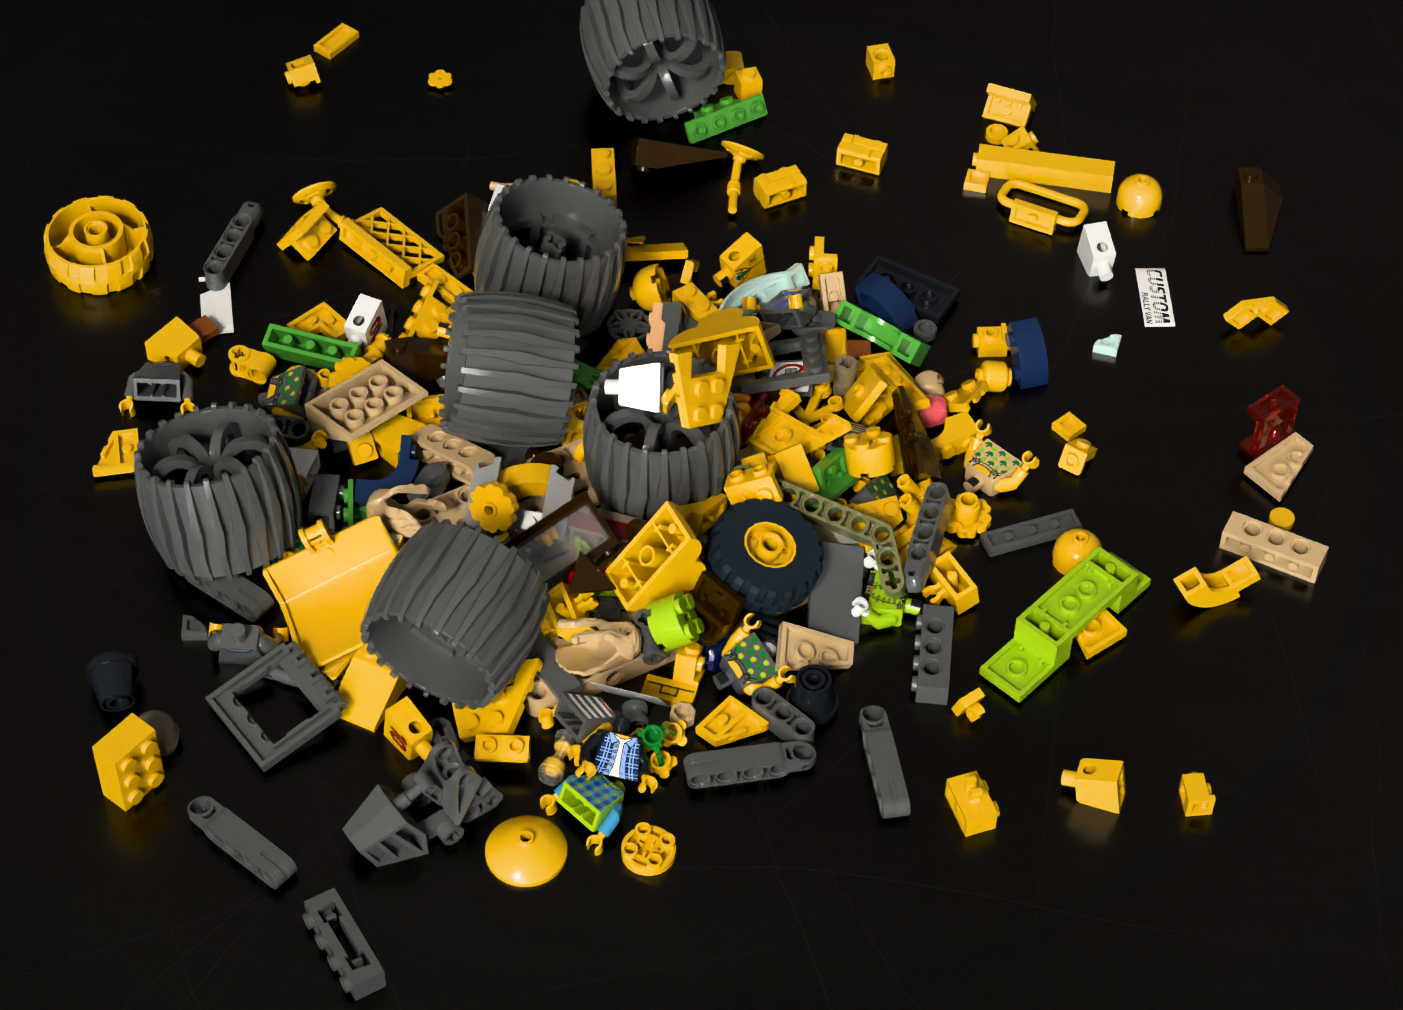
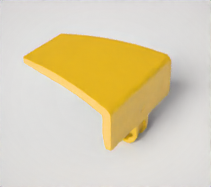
M374 514L333 535L330 534L322 519L317 520L316 524L306 529L300 528L298 529V534L305 549L262 570L269 587L280 604L292 640L301 647L317 668L365 645L361 640L362 633L360 632L364 613L381 576L398 553V549L379 514Z

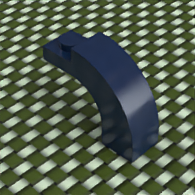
M401 435L399 461L397 467L390 475L379 480L356 479L354 507L366 506L370 495L378 489H390L398 485L413 484L414 479L420 472L419 460H414L416 459L417 444H413L412 435ZM397 493L392 495L391 498L399 503L408 493Z

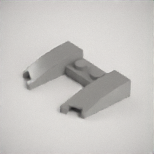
M495 457L494 464L480 468L479 463L475 464L464 519L466 526L476 529L480 527V521L473 520L469 510V504L473 502L470 494L482 483L499 482L503 457ZM551 464L543 512L518 509L515 512L517 521L511 527L524 531L563 504L572 500L576 479L572 477L568 481L557 473L560 468L557 465ZM570 515L553 526L559 535L558 539L553 540L567 542Z

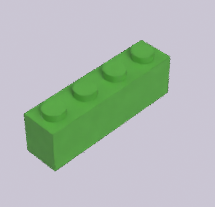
M269 323L261 344L265 351L275 358L320 369L326 368L332 372L335 371V363L343 357L363 358L364 356L359 344Z

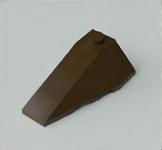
M1238 167L1234 191L1245 251H1269L1283 201L1280 184L1260 167Z
M467 192L435 213L437 235L443 240L444 244L442 247L450 257L448 262L455 278L459 281L474 272L477 243L488 213L487 202Z
M898 386L892 393L904 474H908L916 484L929 478L934 483L939 482L943 477V465L939 463L938 454L904 387Z

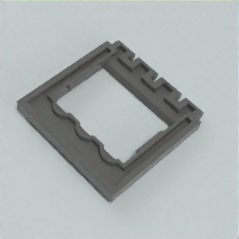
M808 333L803 337L768 342L773 356L801 351L804 372L755 379V372L734 376L732 378L733 393L749 395L831 382L823 333Z
M295 641L287 645L284 642L205 697L208 704L263 772H266L343 716L341 711L348 705ZM280 665L319 712L310 719L307 718L287 732L285 737L274 743L237 695Z

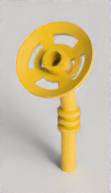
M722 141L721 145L734 155L731 179L727 184V195L729 196L728 212L734 214L737 212L738 197L741 193V183L739 181L742 164H745L746 160H763L765 156L747 146L730 141Z
M333 181L319 182L301 189L293 195L292 200L297 204H312L314 207L322 200L325 201V198L336 190L337 185ZM328 208L323 213V215L337 224L338 228H340L342 220L349 218L345 215L340 216L331 208ZM360 226L363 230L370 231V228Z

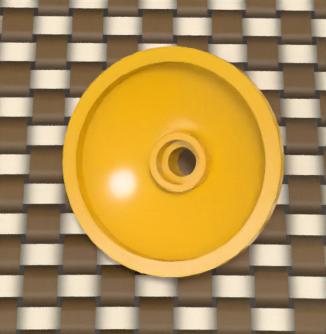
M532 815L517 816L503 821L490 833L485 845V858L491 872L499 880L517 887H534L550 881L562 870L568 854L567 841L562 831L551 821Z

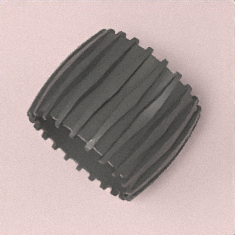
M585 0L584 6L581 7L580 36L586 65L601 97L619 117L623 115L628 121L633 122L636 119L640 120L643 124H647L651 120L663 123V119L674 117V120L679 119L678 115L687 111L690 114L693 113L694 107L699 104L705 105L708 102L707 98L711 94L715 95L718 92V85L723 83L724 72H726V55L721 27L709 0Z
M546 174L545 178H537L536 175H530L527 180L523 181L521 178H518L512 185L507 184L503 187L486 215L475 254V292L505 291L524 293L572 306L576 310V317L579 320V324L574 326V329L580 331L579 338L583 337L586 339L593 330H598L618 293L627 254L626 220H623L621 209L615 208L614 201L611 198L606 199L603 197L602 191L598 188L594 191L586 187L587 183L584 181L578 184L569 181L567 176H564L563 180L552 178V174Z
M481 291L458 294L451 306L455 313H450L448 320L452 322V327L446 328L445 334L450 336L449 345H443V351L447 352L446 363H441L440 367L441 369H446L445 380L439 381V386L444 388V396H439V403L444 404V409L439 410V416L444 418L440 420L442 431L465 440L500 447H544L558 445L563 441V435L567 432V427L564 426V423H569L571 420V415L567 414L568 407H573L575 402L573 399H570L571 389L577 388V383L572 382L573 370H579V364L574 363V354L580 352V346L575 345V338L580 337V331L574 329V326L579 324L576 310L572 306L555 300L517 292Z
M650 348L647 349L646 353L637 355L635 352L629 353L628 358L621 361L617 359L608 370L604 369L600 373L598 381L594 382L583 424L584 459L589 481L597 500L606 506L607 511L619 512L649 521L666 501H671L680 506L705 501L707 498L718 496L721 493L726 495L723 488L727 475L738 465L740 422L731 387L722 421L691 429L681 427L678 404L676 403L673 404L668 414L664 412L659 413L622 406L618 403L619 395L605 394V380L619 379L620 368L652 363L664 364V392L667 388L671 389L675 384L672 374L676 373L675 365L669 359V353L672 352V348L653 352V349ZM692 357L691 376L717 371V367L713 368L710 366L705 358L701 357L698 359ZM644 429L646 437L642 450L632 447V443L621 442L624 440L625 435L632 432L635 435L639 433V430ZM679 431L689 438L693 447L686 449L683 446L679 448V451H675Z
M230 401L228 406H218L217 402H212L209 408L199 409L197 405L193 406L192 412L183 415L180 411L174 413V419L168 422L161 420L158 422L159 427L154 431L149 429L145 433L146 439L139 440L137 451L134 452V476L137 499L150 538L170 569H174L180 576L187 574L192 580L196 581L199 577H206L209 582H214L216 577L226 576L227 580H233V575L246 572L248 576L252 574V570L260 566H263V568L269 567L271 560L276 557L282 559L287 548L292 549L295 546V539L300 537L298 529L302 528L303 525L300 482L290 449L272 415H267L262 408L254 409L249 403H245L243 407L237 406L236 402Z
M444 519L441 523L434 520L429 524L423 525L402 546L387 566L364 613L360 626L361 640L363 643H368L367 652L378 657L376 663L380 667L385 664L391 670L390 676L392 678L399 676L408 683L405 687L408 689L415 686L424 691L423 697L427 699L431 695L440 698L439 703L442 705L452 702L455 703L457 709H463L468 705L469 709L475 710L479 706L482 708L486 707L510 683L528 657L539 635L550 602L549 587L547 583H542V573L540 571L534 572L531 568L532 561L529 558L524 560L516 554L518 551L516 547L512 546L509 549L499 543L501 537L496 535L492 539L482 534L483 528L481 527L472 530L466 527V522L460 521L457 525L451 524L449 519Z

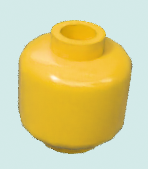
M986 360L981 364L980 368L976 369L975 381H986L989 389L987 392H1003L1011 385L1012 370L1003 361Z

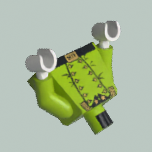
M870 550L867 553L868 556L864 559V566L867 568L874 567V571L870 572L864 598L857 597L852 602V605L855 607L851 610V613L854 617L860 616V624L872 625L878 630L892 626L899 627L902 625L905 613L920 614L922 601L908 598L909 592L907 587L906 593L902 598L896 600L888 598L882 588L874 550ZM894 574L889 575L891 587L896 589L897 583Z

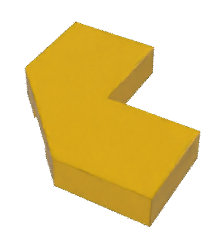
M1272 296L1242 300L1224 313L1223 316L1225 321L1240 330L1257 316L1269 325H1272L1286 315L1289 309L1284 303Z

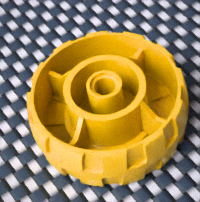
M113 196L81 198L59 209L52 216L51 222L46 225L44 231V253L50 271L59 283L62 282L68 289L80 294L84 292L91 293L92 295H107L109 292L122 291L132 286L136 280L141 279L150 268V262L153 260L154 244L149 222L144 213L137 209L136 205L124 199H116Z

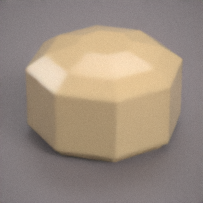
M679 702L671 707L670 722L677 723L679 720H683L687 723V728L694 725L696 710L690 703Z

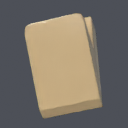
M843 271L818 274L821 296L818 298V303L821 311L832 312L835 315L842 300H846Z

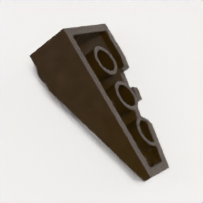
M642 138L631 139V166H636L637 171L650 173L651 169L727 157V152Z
M418 337L384 340L385 361L422 388H426L427 383L445 375L446 369H441L440 367L441 363H446L447 352L443 351V345H448L449 340Z

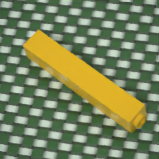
M980 144L978 153L974 152L972 166H976V170L990 172V178L1022 180L1028 183L1111 193L1115 161Z

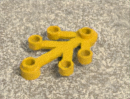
M830 382L813 384L812 396L805 411L799 404L791 411L799 421L808 426L820 419V423L812 426L816 430L833 415V412L842 410L844 404L842 398L835 395L828 399V405L817 410L821 399L829 397L832 393Z

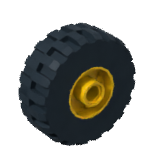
M750 499L745 500L743 504L739 502L730 506L729 510L724 511L719 516L704 547V565L706 570L709 569L746 600L743 608L747 609V612L755 614L761 612L764 615H773L778 611L779 613H785L790 611L792 607H798L810 594L823 569L824 552L820 548L822 543L818 534H815L813 531L814 527L802 517L800 512L796 509L794 511L788 508V505L782 502L775 503L770 499H762V501Z

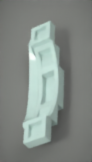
M795 263L786 271L765 274L741 284L723 300L719 310L733 307L742 309V297H757L756 302L766 304L783 290L800 289L802 286H808L810 282L802 263ZM742 309L744 316H755L758 314L752 310Z

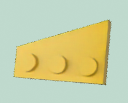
M1105 609L1075 637L1088 660L1126 637L1127 629Z

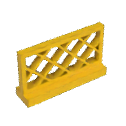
M382 207L354 221L349 218L341 221L339 239L402 289L409 286L410 279L417 276L419 272L432 263L438 265L444 261L445 255ZM381 216L387 222L374 221V219ZM360 226L370 227V231L363 230ZM373 228L387 229V232L373 231ZM389 230H399L403 234L389 233ZM376 239H385L386 243H380ZM389 240L402 241V245L389 244ZM405 242L416 243L419 247L407 246ZM391 251L402 252V256L395 255ZM405 252L416 253L418 257L405 256ZM421 254L431 255L434 258H421ZM407 263L418 264V266L412 269Z

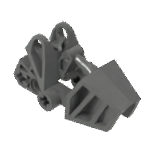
M447 739L436 744L430 750L418 772L410 773L402 780L400 787L403 792L395 795L391 788L377 784L342 830L364 857L376 867L429 854L427 841L435 836H438L444 845L456 843L464 834V829L460 824L470 822L494 809L503 799V794L493 782L485 776L483 778L480 776L482 768L472 755L464 749L460 752L458 746ZM431 801L443 807L442 810L437 811L418 824L405 810L410 805L413 808L425 807Z

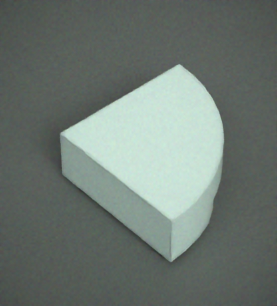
M1111 334L1107 338L1098 339L1093 346V352L1116 357L1122 335Z

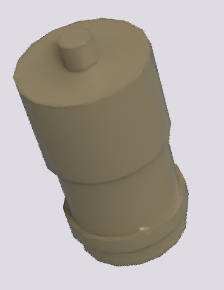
M850 355L839 356L834 363L835 374L832 385L834 396L837 395L843 398L857 380V360Z

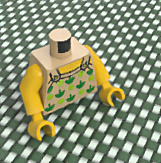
M979 419L975 424V429L978 433L976 437H972L965 453L963 466L966 469L965 479L967 481L963 484L964 489L971 493L981 490L988 496L1017 489L1029 474L1028 470L1039 466V459L1034 457L1031 462H1028L1032 458L1033 453L1026 451L1022 455L1023 462H1021L988 438L983 441L984 436L990 435L992 427L988 423L985 430H980L983 420Z

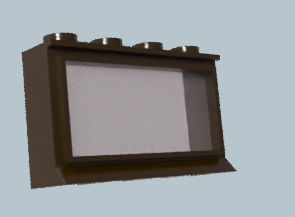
M585 490L503 545L509 549L512 546L518 549L516 554L523 560L529 558L532 561L531 568L534 572L540 571L542 573L541 581L548 584V591H550L551 588L562 581L566 584L569 583V573L575 570L580 551L594 564L593 560L599 556L605 559L616 551L614 546L620 542L590 499L587 490Z

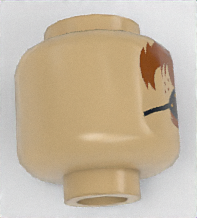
M926 370L915 377L914 384L925 395L943 397L945 394V382L941 374L932 370Z

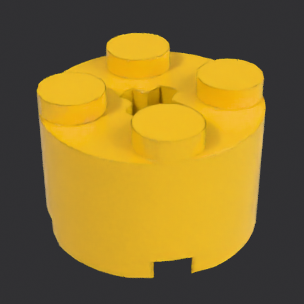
M878 426L867 428L866 432L859 434L851 433L844 436L843 445L847 470L850 476L861 478V474L868 473L869 478L879 477L892 472L894 465L897 466L894 440L891 433L881 431V428Z

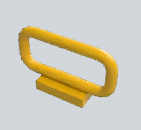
M1022 180L1007 181L997 194L998 201L1003 206L1011 208L1009 222L1049 235H1053L1055 232L1056 224L1067 227L1080 225L1089 212L1088 205L1078 198ZM1011 189H1021L1079 209L1076 217L1068 218L1059 215V212L1017 198L1015 200L1007 197V194Z

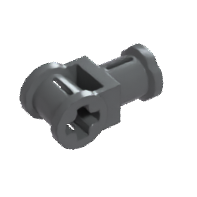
M641 609L635 613L633 622L636 628L640 630L642 637L641 649L644 654L642 659L644 664L655 665L666 658V654L651 635L647 623V617L651 616V610Z

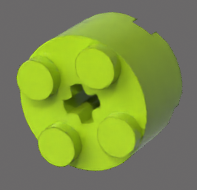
M677 592L652 601L647 605V610L651 609V616L647 617L651 635L657 645L663 644L666 647L662 649L665 652L697 642L700 634L704 632V624L697 617L694 609L695 602L690 593L683 594L682 592Z

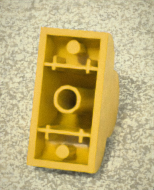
M735 307L721 309L707 315L698 323L697 327L681 332L668 344V348H672V352L692 351V357L698 359L703 357L714 368L717 367L718 344L728 342L740 343L733 377L771 369L776 364L759 318L756 316H744L742 309Z
M666 501L604 571V575L616 588L614 591L626 611L637 612L641 609H647V605L652 601L677 592L686 594L694 589L701 573L706 570L704 563L699 557L702 545L677 505L671 501Z

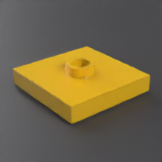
M871 365L866 367L842 398L844 410L856 423L863 418L887 387V383Z

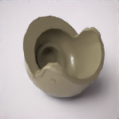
M150 710L141 714L139 718L156 731L160 755L164 757L171 755L179 740L180 729L178 724L168 713L161 710Z

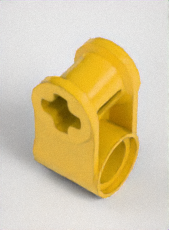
M235 345L228 352V357L231 360L229 366L230 373L257 384H265L277 365L276 359L271 354L247 348L243 345Z

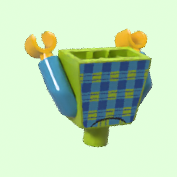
M596 773L588 781L586 780L587 775L579 777L570 775L553 790L555 792L553 795L546 794L540 798L541 809L546 807V814L552 816L558 810L556 804L558 802L592 832L598 831L597 835L589 836L586 841L587 850H589L592 844H598L595 849V856H598L603 852L604 838H609L620 821L623 812L622 801L625 786L619 780L610 782L599 773Z

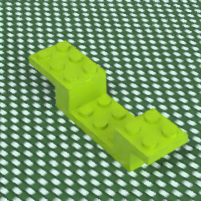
M1098 546L1016 618L1013 639L980 667L979 674L1020 703L1069 659L1072 640L1108 607L1119 614L1150 586L1151 579L1113 552L1108 553Z

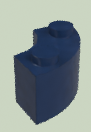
M872 272L855 287L861 308L897 328L907 332L919 321L915 312V305L908 300L905 294L887 276H881Z
M1037 317L1009 322L1008 333H1005L1006 345L1010 347L1012 355V379L1017 381L1020 389L1048 384V357L1043 333Z

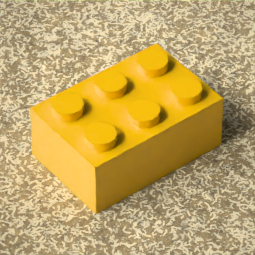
M133 713L92 746L103 795L125 812L133 805H137L150 790L158 787L165 778L156 731Z

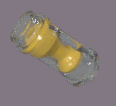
M566 729L557 731L553 745L555 754L548 756L538 768V778L549 786H556L563 780L566 771L564 758L568 756L570 746L581 744L577 743Z

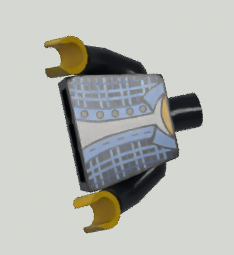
M615 716L612 732L598 729L596 733H593L580 746V767L575 771L576 776H581L585 771L587 781L596 773L638 782L639 779L641 780L638 786L640 793L645 792L646 785L650 787L652 794L658 787L657 780L652 776L641 739L628 735L631 719Z

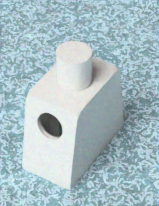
M1107 222L1085 224L1077 248L1079 258L1088 276H1099L1101 281H1108L1113 277L1112 267L1116 252Z
M652 363L620 368L619 379L605 380V394L619 395L618 403L622 406L663 413L661 398L664 394V364Z

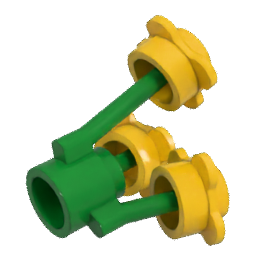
M679 720L677 723L665 721L660 727L649 725L645 729L636 728L629 735L641 739L645 752L654 750L649 763L651 773L658 774L662 779L670 776V770L678 764L677 758L670 756L668 752L660 750L662 746L671 747V745L685 746L688 742V739L685 737L687 723L683 720Z

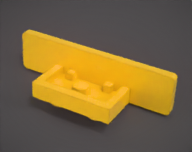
M435 278L431 284L426 283L419 294L422 296L421 300L418 299L411 310L414 312L413 316H410L403 326L406 331L405 333L402 332L398 338L413 337V335L418 338H439L437 336L438 326L440 322H444L441 312L447 309L448 306L433 297L440 282L438 279Z

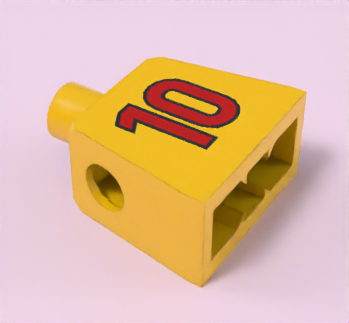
M408 696L386 709L384 736L408 760H413L420 756L425 761L430 750L433 748L432 727Z

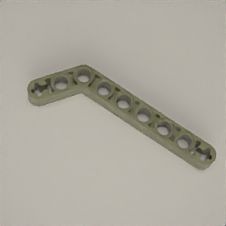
M742 464L734 467L732 472L738 469L746 470L752 467ZM776 478L784 495L783 499L788 494L796 495L792 502L787 503L783 500L780 502L788 505L787 507L794 511L796 509L809 522L872 547L885 595L893 600L900 599L905 595L906 583L893 529L888 523ZM815 503L819 505V508L814 512L806 510L810 504ZM834 513L842 514V518L837 522L829 520ZM857 523L866 524L862 531L853 530L854 525ZM881 532L889 534L888 539L885 541H878L876 537ZM887 556L895 558L894 563L891 565H883L882 560ZM894 574L897 583L896 589H892L889 575Z

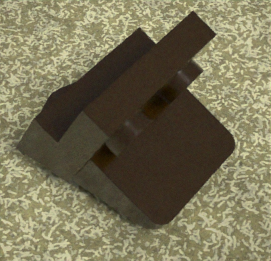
M709 569L701 573L693 592L690 593L695 602L694 609L697 617L704 624V632L700 634L696 643L704 646H716L748 614V610L743 608L746 600Z

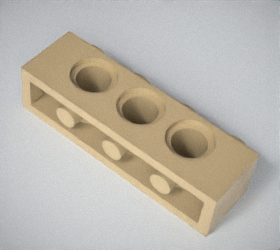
M432 423L412 434V442L417 444V460L427 464L443 461L447 464L451 477L469 486L471 485L475 464L479 463L480 468L495 463L494 453L465 439L444 433L442 428Z
M1235 511L1232 512L1222 532L1219 548L1243 557L1247 556L1253 561L1314 584L1322 570L1329 549L1328 546Z

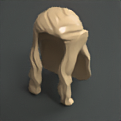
M411 483L409 485H398L390 489L374 491L367 501L366 513L367 518L374 514H379L388 531L411 538L421 528V525L412 514L421 509L447 512L448 506L441 501L430 498L428 500L416 498L404 505L397 503L391 498L392 495L397 493L429 494L430 488L425 484L415 485Z
M579 617L575 620L570 618L559 619L557 622V627L561 629L596 626L599 631L586 630L573 634L570 642L574 645L559 647L555 650L556 662L559 668H563L569 674L587 676L614 668L632 660L641 651L642 637L640 630L632 622H608L603 619Z

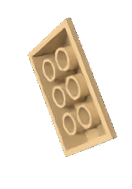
M381 359L304 404L307 422L314 432L322 429L329 436L328 439L351 442L427 397L428 391Z

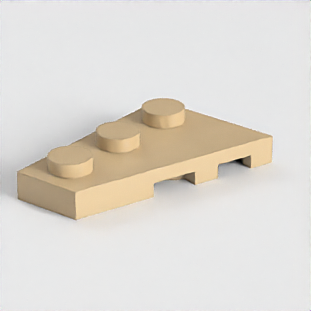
M1294 432L1245 466L1244 474L1280 502L1310 457L1314 446L1297 432Z
M785 621L779 625L775 671H778L785 665L792 668L789 671H798L802 667L812 664L823 666L827 670L849 669L853 665L854 641Z

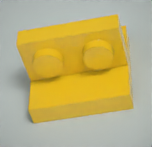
M989 83L986 90L989 96L982 117L1018 128L1024 126L1026 129L1031 111L1035 112L1037 105L1032 94Z
M322 200L301 216L276 245L282 251L292 245L309 261L337 231L334 225L323 215L330 206Z

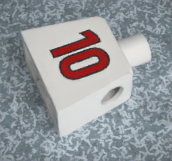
M360 293L344 324L347 342L359 344L360 348L364 350L366 346L371 345L375 341L378 333H385L388 323L382 300Z

